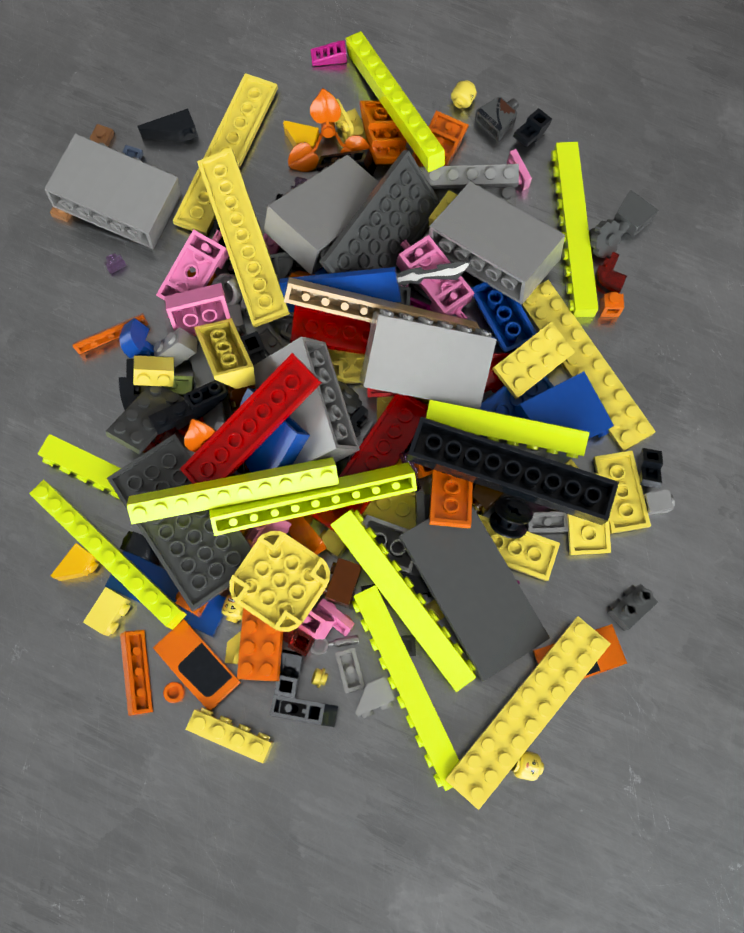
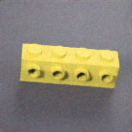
M202 707L201 710L194 709L185 730L258 762H266L274 744L273 741L269 740L270 736L261 732L256 735L250 732V727L239 724V726L231 724L232 720L222 715L220 718L212 715L213 711H209L206 708Z

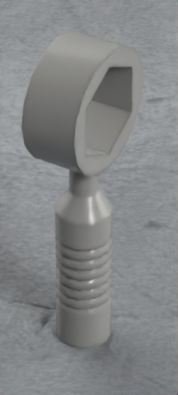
M358 635L337 638L331 642L322 639L326 643L324 651L316 652L313 645L311 650L316 655H323L328 651L329 646L335 645L339 647L359 643ZM314 638V639H313V645H314V643H315L316 640H321V639H315V638Z

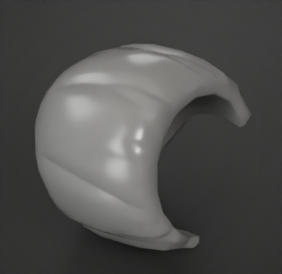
M222 273L215 277L211 285L222 283L228 306L239 304L242 300V293L236 275Z

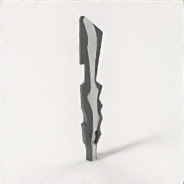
M469 262L439 264L437 269L423 270L421 267L404 270L397 273L399 286L405 287L409 283L419 285L423 279L458 280L469 266Z

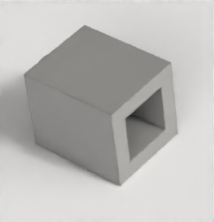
M669 489L644 494L648 515L667 513L674 509L675 500L673 495L670 494Z

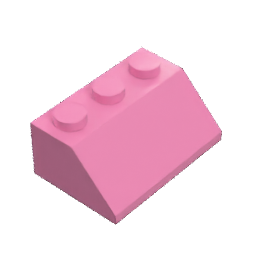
M222 283L165 296L166 310L174 331L180 327L193 336H197L194 327L231 318Z

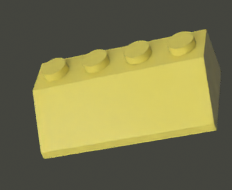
M232 318L194 327L215 380L235 389L256 384L253 364Z

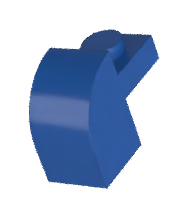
M135 318L123 326L119 336L120 346L130 359L134 355L154 356V346L146 341L150 329Z

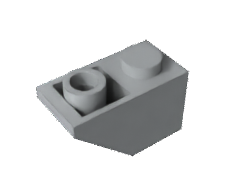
M386 676L366 685L355 712L357 716L361 715L362 718H366L374 714L373 709L381 707L384 710L393 706L392 701L396 699Z

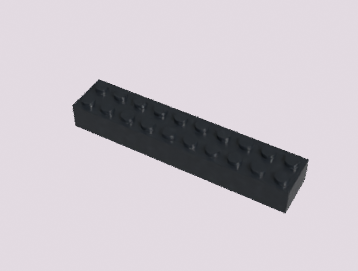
M424 417L420 418L407 456V461L599 525H603L609 519L619 484L618 481Z

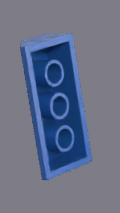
M486 282L471 288L475 293L473 296L504 353L515 351L537 333L520 303L489 286Z

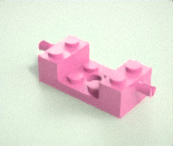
M193 229L158 290L157 297L165 301V296L207 286L217 267L222 269L229 257L227 249L219 244L222 238L221 231L216 230L213 238L210 239ZM190 268L196 269V274L193 277L187 276V271Z
M428 235L412 246L407 240L403 241L400 245L404 251L398 255L396 265L401 271L419 267L423 270L437 269L439 264L451 262ZM462 276L458 280L423 279L419 284L432 301L430 309L433 312L450 316L456 315L459 318L468 319L461 309L471 302L475 293Z

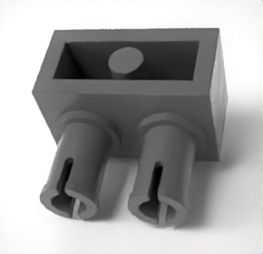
M642 584L637 586L631 585L624 592L626 594L621 600L617 598L610 604L612 609L607 613L624 631L629 630L658 603L653 597L652 591L646 589Z

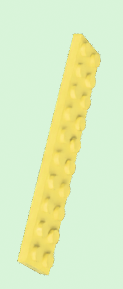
M245 73L204 158L232 148L240 169L278 90V85ZM198 168L173 219V223L191 231L194 229L202 235L208 236L216 216L201 171Z
M232 148L197 161L252 325L255 328L289 315L287 303L284 302L279 280Z
M546 280L539 284L521 306L538 332L552 322L575 351V353L561 363V366L570 378L585 372L614 424L613 427L608 429V434L620 451L625 452L653 435L656 431L575 316L569 311L568 306L551 282Z
M416 492L373 500L362 516L366 518L367 515L410 530L416 526ZM478 514L510 569L549 581L560 546L559 542L528 531L523 537L517 539L501 536L492 529L489 524V518Z
M577 616L445 780L479 810L611 643Z

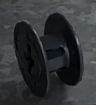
M499 498L494 505L496 512L491 514L489 518L490 526L501 536L513 539L523 537L527 532L526 524L533 518L531 508L516 498Z

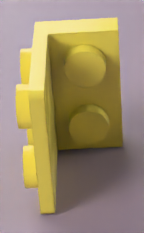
M337 98L336 100L341 108V116L335 122V125L338 129H341L343 140L346 141L352 135H359L367 141L363 122L356 109L345 112Z

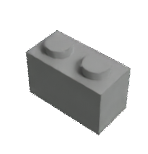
M179 327L154 345V356L174 357L175 368L197 353L198 338Z

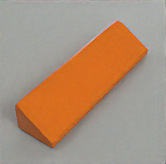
M141 313L73 343L72 346L78 354H82L119 338L123 326L133 318L145 326L148 325L144 313Z
M303 516L288 519L292 524L288 533L294 540L316 555L327 549L323 540Z
M144 630L125 631L120 634L128 716L153 712L145 632Z

